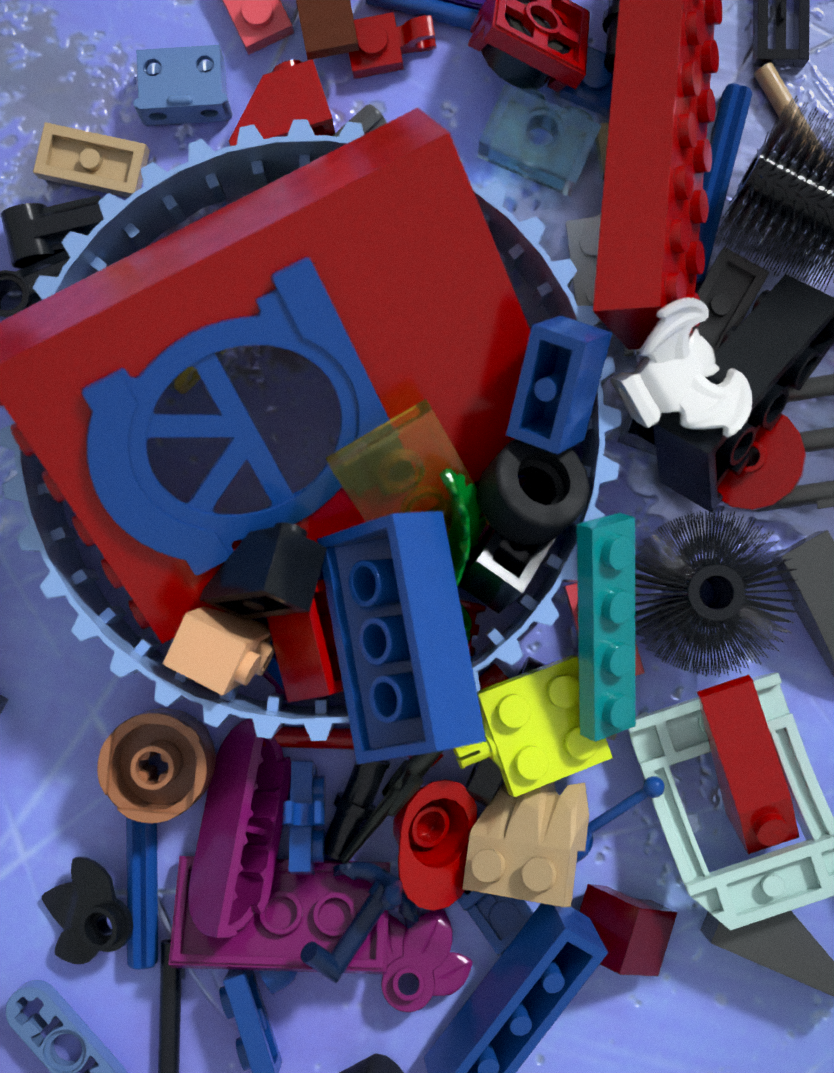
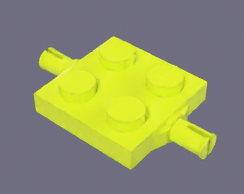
M574 655L567 656L478 691L477 695L486 741L453 748L461 769L490 757L499 767L508 794L512 797H517L613 758L606 738L594 742L580 735L578 656Z

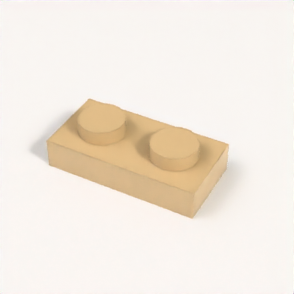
M45 122L33 173L39 179L128 198L142 187L141 168L147 165L150 150L144 143Z

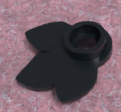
M75 857L71 864L72 882L63 883L48 890L42 895V901L53 918L64 929L57 941L55 955L72 964H84L90 962L100 951L112 952L126 945L133 932V919L128 907L116 898L112 878L106 869L90 858ZM107 918L111 922L112 929L107 924Z

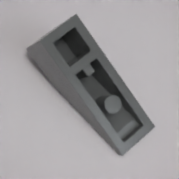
M792 911L733 930H729L712 916L710 912H707L700 931L711 944L834 996V961Z

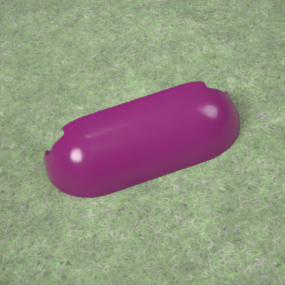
M250 718L240 722L229 732L217 752L215 770L208 787L190 877L188 900L191 918L196 928L202 934L210 937L229 938L238 935L237 931L242 929L253 918L255 913L262 914L268 903L283 827V801L288 800L291 783L290 757H284L282 748L277 743L275 736L271 739L257 737L253 719ZM263 740L266 743V747H262Z

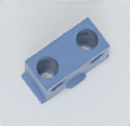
M220 45L136 50L138 98L133 101V105L144 125L228 121L232 118L233 114L226 90L225 61Z

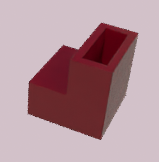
M588 884L579 912L591 919L608 951L600 965L619 975L658 976L677 912L652 900L629 897L608 886Z

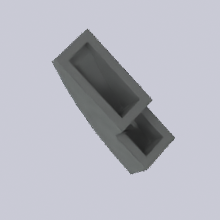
M824 530L815 532L788 547V550L773 558L772 562L787 559L788 561L775 566L776 569L779 571L796 569L780 574L783 580L798 579L784 582L789 590H801L790 591L794 600L799 601L792 602L791 604L795 611L799 612L797 615L834 677V540L829 531Z

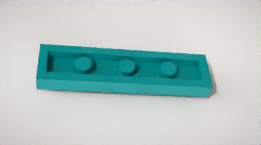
M616 513L577 524L580 735L594 742L636 726L635 517L623 513Z

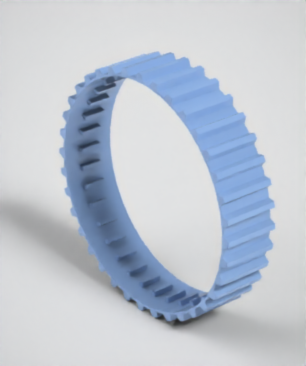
M308 119L293 120L287 137L277 136L267 139L261 136L253 124L240 127L237 144L234 146H227L213 151L203 139L189 143L188 162L176 166L169 172L151 162L141 168L143 188L135 191L126 200L108 193L98 202L104 220L96 225L88 236L72 231L67 234L62 244L70 259L63 266L58 277L39 275L33 289L43 300L149 246L163 232L183 222L197 211L215 203L223 202L240 193L260 189L363 136L362 124L347 121L338 137L329 135L315 136ZM494 181L482 189H479L470 182L497 250L506 258L504 265L511 272L516 269L534 291L532 300L538 308L543 305L550 318L564 316L596 327L600 319L593 312V306H577L574 295L569 289L578 271L571 259L551 261L548 253L540 246L546 228L540 219L536 216L519 222L513 214L503 207L507 188L498 181ZM606 356L584 441H582V464L586 469L590 487L587 505L578 518L568 527L558 555L547 554L541 564L550 570L541 587L533 597L523 593L516 600L524 608L513 623L502 633H499L494 627H491L484 633L491 642L471 658L477 692L480 691L479 670L489 665L495 658L514 665L523 657L517 638L525 633L532 622L552 626L560 616L551 598L558 591L562 581H578L577 524L605 517L595 507L598 492L603 486L617 480L619 464L604 456L605 437L622 425L621 411L604 405L602 386L616 372L613 357ZM10 425L0 429V446L15 451V466L17 470L16 476L2 484L5 499L23 502L25 515L29 522V525L16 537L19 546L23 551L41 552L43 561L50 572L39 586L46 598H67L69 604L79 614L71 629V632L79 641L100 638L106 646L114 651L109 668L113 673L122 678L141 672L147 678L156 682L154 701L166 707L185 698L202 704L204 723L217 728L235 715L253 719L256 735L261 738L271 739L285 724H304L311 741H326L335 723L349 722L347 706H330V696L318 697L315 700V706L306 707L283 704L284 694L280 693L271 694L268 697V701L257 700L239 694L240 685L222 696L163 665L165 656L156 650L160 643L153 637L142 639L123 619L127 615L125 610L121 606H111L95 582L100 579L95 569H87L75 540L79 539L76 529L69 527L63 501L58 503L46 487L42 477V472L46 469L36 454L27 457L22 452L13 437Z

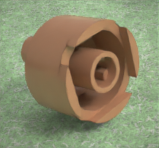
M170 708L149 710L124 721L105 740L97 763L99 784L104 794L108 795L113 804L118 808L117 810L125 817L143 823L165 822L184 813L205 794L213 778L216 751L207 727L193 716ZM158 753L161 754V761L168 763V769L160 775H157V766L149 765L148 760Z

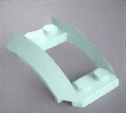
M777 672L751 678L754 682L791 795L795 817L806 841L709 872L669 767L670 765L711 752L698 697L650 713L643 712L636 716V726L627 729L644 780L650 776H657L664 782L665 790L663 794L658 798H651L687 894L729 930L834 896V817L810 764L793 714L789 712L780 686L782 682Z

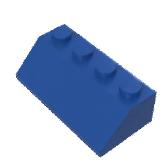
M443 511L392 513L317 539V543L327 548L322 571L357 764L433 753L485 742L486 737Z

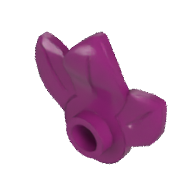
M443 909L423 914L419 917L418 924L409 929L397 918L389 914L386 975L383 974L381 987L384 998L396 1010L402 1012L418 1011L428 1004L432 996L451 995L458 991L469 976L473 961L462 954L450 952L452 946V927ZM403 974H413L418 980V989L412 995H405L399 990L398 981Z

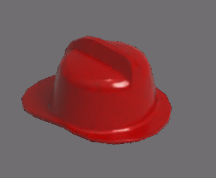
M444 779L433 781L424 787H420L393 819V834L399 846V880L402 882L406 897L419 908L432 911L447 908L457 901L465 891L462 888L469 835L477 821V805L474 798L466 791L467 788L456 781Z

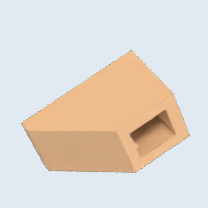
M200 607L185 614L163 665L223 696L241 684L246 686L255 674L262 676L275 653L274 646L270 644L272 638L269 625L251 619L243 620L232 614L208 607Z

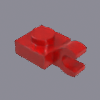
M394 12L355 19L354 24L359 51L349 52L353 77L358 79L404 70L402 54L425 52L437 48L432 15L412 18L396 27Z

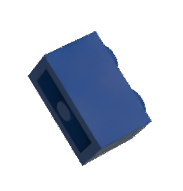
M557 316L533 324L506 436L555 454H559L584 441L613 332L564 316Z

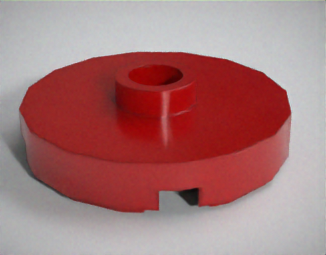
M782 414L771 432L763 427L759 429L752 447L759 450V461L753 466H745L739 476L729 471L717 488L718 492L723 496L721 501L735 508L758 510L775 505L794 491L804 473L806 451L800 432L787 416Z

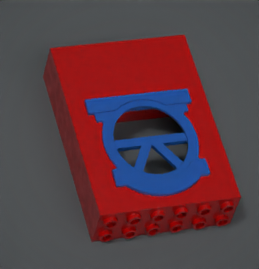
M417 107L1 321L0 407L4 406L14 421V424L10 425L11 432L22 452L27 457L36 454L46 469L42 472V477L53 498L58 503L66 500L76 514L72 517V522L81 540L87 547L96 544L104 556L101 559V565L112 586L115 589L124 586L132 598L128 601V604L139 626L143 630L151 627L163 644L175 638L186 613L203 606L225 612L201 601V593L203 588L249 532L274 527L275 523L285 522L305 529L308 533L307 538L317 542V539L392 513L418 512L447 497L449 494L439 475L446 468L453 470L456 475L459 473L463 474L466 486L479 480L482 472L509 441L514 440V438L506 436L531 331L450 132ZM247 345H268L284 348L312 361L325 373L333 384L338 396L341 414L338 440L324 468L305 488L292 493L215 354L216 352ZM193 366L222 415L156 414L153 410L170 383L188 367ZM149 438H231L187 503L178 500L162 486L151 468L146 449V442ZM248 460L268 495L271 505L260 511L244 514H217L213 512L215 504L244 462Z

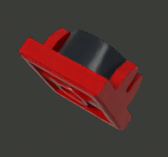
M486 0L471 26L470 32L473 35L468 42V46L479 52L481 51L488 66L500 78L513 86L524 90H537L547 83V87L556 92H559L567 85L576 89L586 76L590 12L570 0Z

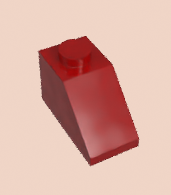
M313 59L305 62L288 60L275 66L271 73L262 76L229 139L230 146L237 144L240 127L254 124L264 139L277 136L287 137L291 124L296 119H308L315 136H333L335 134L332 115Z

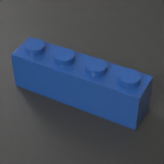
M541 903L424 1056L427 1073H516L608 954L591 919L572 907H559Z

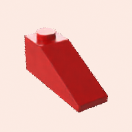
M748 674L698 691L699 704L725 812L747 854L799 838L791 795L754 682Z

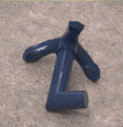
M357 861L333 867V876L346 875L353 881L356 879L365 880L373 885L368 891V897L331 953L313 941L307 943L301 951L300 958L302 962L334 983L339 981L385 910H392L398 907V913L404 917L407 929L416 926L419 922L416 905L406 897L399 878L374 863Z

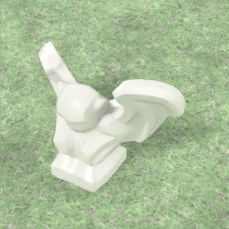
M681 298L661 308L657 312V317L661 318L640 348V354L647 357L640 362L634 372H621L611 378L610 381L630 416L647 428L659 421L661 413L679 412L680 424L683 427L690 429L723 428V435L730 437L740 430L748 419L752 409V393L746 377L734 368L728 370L721 384L715 385L706 379V377L714 375L720 369L715 364V356L711 345L699 335L698 329H694L690 334L691 329L696 324L705 321L709 315L707 306L698 299Z

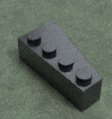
M787 274L781 278L771 291L765 290L759 295L751 313L739 326H733L726 332L719 349L714 353L715 364L719 366L720 370L714 375L706 377L712 384L718 385L724 381L729 369L734 368L746 377L752 393V409L748 419L734 435L726 437L723 435V428L690 429L680 424L679 412L661 413L659 421L652 425L660 483L707 511L710 510L711 513L712 509L713 511L723 498L717 488L729 471L738 476L751 459L748 452L759 429L763 427L771 432L781 418L788 401V389L791 387L800 391L834 344V297Z

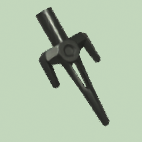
M443 751L414 755L409 761L405 760L399 766L382 790L384 798L339 857L342 863L349 862L388 815L396 816L423 783V776Z

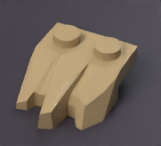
M503 781L490 804L485 806L471 829L462 889L559 907H571L578 851H585L588 831L589 809L585 783L567 785L561 795L555 790V782H552L517 797H512L508 794Z

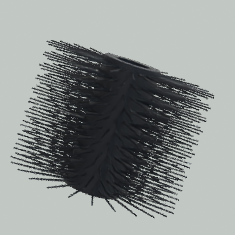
M792 98L786 111L784 108L776 127L774 124L766 142L769 131L767 132L764 144L759 150L757 149V153L747 167L740 184L737 185L738 189L732 200L735 197L736 199L725 213L727 216L721 224L720 240L717 246L724 233L726 232L727 234L728 230H732L733 233L727 244H731V249L740 231L737 241L741 237L740 241L742 240L737 251L742 243V247L744 244L746 247L749 239L752 237L747 248L751 244V253L755 246L758 252L757 255L761 251L759 257L764 249L762 257L767 250L763 262H765L770 252L772 253L769 259L774 253L772 261L778 251L770 270L777 258L778 264L783 257L777 270L784 258L786 257L781 269L788 259L783 272L792 260V263L788 270L796 259L788 274L790 275L799 259L793 274L800 263L801 265L797 273H799V270L805 263L799 274L800 276L808 263L801 277L802 279L810 265L803 279L805 284L814 272L809 284L811 283L820 267L811 287H815L814 283L823 269L817 280L819 283L818 287L827 272L829 273L821 287L822 289L834 267V134L833 136L831 135L834 129L830 133L832 125L827 133L832 123L831 121L827 130L824 126L820 130L826 119L825 117L821 123L824 115L818 125L817 118L811 125L816 114L812 120L813 114L810 119L808 116L805 123L804 118L798 127L804 114L802 115L804 109L802 110V106L797 117L795 114L793 120H791L792 114L795 109L793 110L795 104L793 105L794 101L792 102ZM816 122V124H815V126H814L812 132L810 133V130H811L812 126H813L814 123ZM814 266V269L812 270L811 274L809 275L808 279L806 280L808 273L810 272V270H811L812 267ZM827 269V271H826V273L824 274L822 280L820 281V279H821L823 273H824L825 270ZM833 269V272H832V274H831V276H830V278H829V281H828V283H827V285H826V288H827V286H828V284H829V282H830V280H831V277H832V275H833V273H834V269Z
M712 509L711 519L710 510L708 517L707 512H705L706 536L703 513L701 515L700 510L699 518L698 512H696V520L695 515L693 518L692 512L690 517L689 514L687 516L690 537L684 520L682 522L680 516V524L676 518V527L670 521L673 526L672 528L669 524L670 533L678 547L666 530V534L661 526L660 529L665 534V536L662 534L663 538L661 537L665 544L657 535L652 534L651 537L655 540L653 542L656 544L654 546L657 548L655 549L644 539L645 541L643 542L647 545L645 547L649 550L639 549L641 554H636L635 560L644 565L638 564L635 569L654 577L635 573V579L667 587L635 584V587L673 591V593L635 594V596L673 595V597L635 603V606L664 602L635 611V617L655 612L635 621L637 627L648 623L635 631V635H645L644 639L647 638L653 641L652 643L657 642L661 638L650 651L653 649L655 651L661 645L655 652L656 655H660L668 645L666 648L668 651L662 658V662L669 651V655L672 653L670 659L672 658L682 639L670 665L675 658L674 664L677 661L676 667L680 662V665L682 663L681 670L685 664L684 671L686 668L688 671L694 650L690 669L691 672L693 666V674L695 668L697 674L698 670L700 674L701 669L702 675L705 669L706 676L708 668L709 674L710 649L711 675L713 666L716 676V648L718 658L717 672L718 677H720V664L724 674L725 667L729 676V665L725 649L732 671L733 664L737 673L736 663L740 674H742L740 670L742 666L738 657L744 668L746 667L742 658L748 669H750L746 662L747 657L737 640L748 655V651L753 659L754 657L749 649L756 658L757 656L754 653L756 650L752 645L757 650L758 646L764 653L761 646L765 649L763 646L765 644L760 639L774 650L768 644L770 642L766 638L769 636L779 638L769 630L782 632L781 630L784 628L772 621L788 622L789 620L761 609L774 612L799 613L798 611L749 599L776 602L799 601L745 595V593L801 590L745 591L748 588L798 580H777L751 584L796 569L777 570L760 574L788 561L787 559H781L777 562H768L784 552V549L766 553L773 545L768 549L762 547L774 531L751 547V542L753 544L761 534L757 537V532L753 537L756 532L755 530L750 536L752 533L750 530L754 522L746 533L751 523L750 521L745 532L742 534L746 524L744 525L734 544L744 515L737 528L740 516L733 528L736 517L734 519L735 511L731 521L732 512H730L727 523L726 515L721 535L723 510H721L720 517L718 511L715 521V513ZM700 516L703 529V540L701 535ZM713 517V530L711 537V521ZM697 519H698V526H699V534H698V528H697ZM708 519H709V538H708V533H707V530H708ZM693 522L696 529V536L693 528ZM719 522H720V529H719V534H718V538H717V531H718V526H719ZM690 524L693 531L694 540L691 534ZM729 527H730V531H729V534H728V537H727V540H726V535H727L728 530H729ZM684 530H685V532H686V534H687L689 543H688V541H687V539H686ZM705 580L709 581L714 589V598L708 606L702 602L700 597V587ZM706 645H707V665L705 664ZM730 645H731V648H732V650H733V652H734L735 658H734V656H733V654H732V651H731V649H730ZM697 646H698L697 658H696V662H695V655H696V650H697ZM721 647H722V650H723V653H724L725 663H724V660H723V656H722V652H721ZM712 648H713V654H714V665H713V659H712ZM700 650H701V655H700V660H699V665H698V657H699V652H700ZM703 650H704L703 670H702V654H703Z

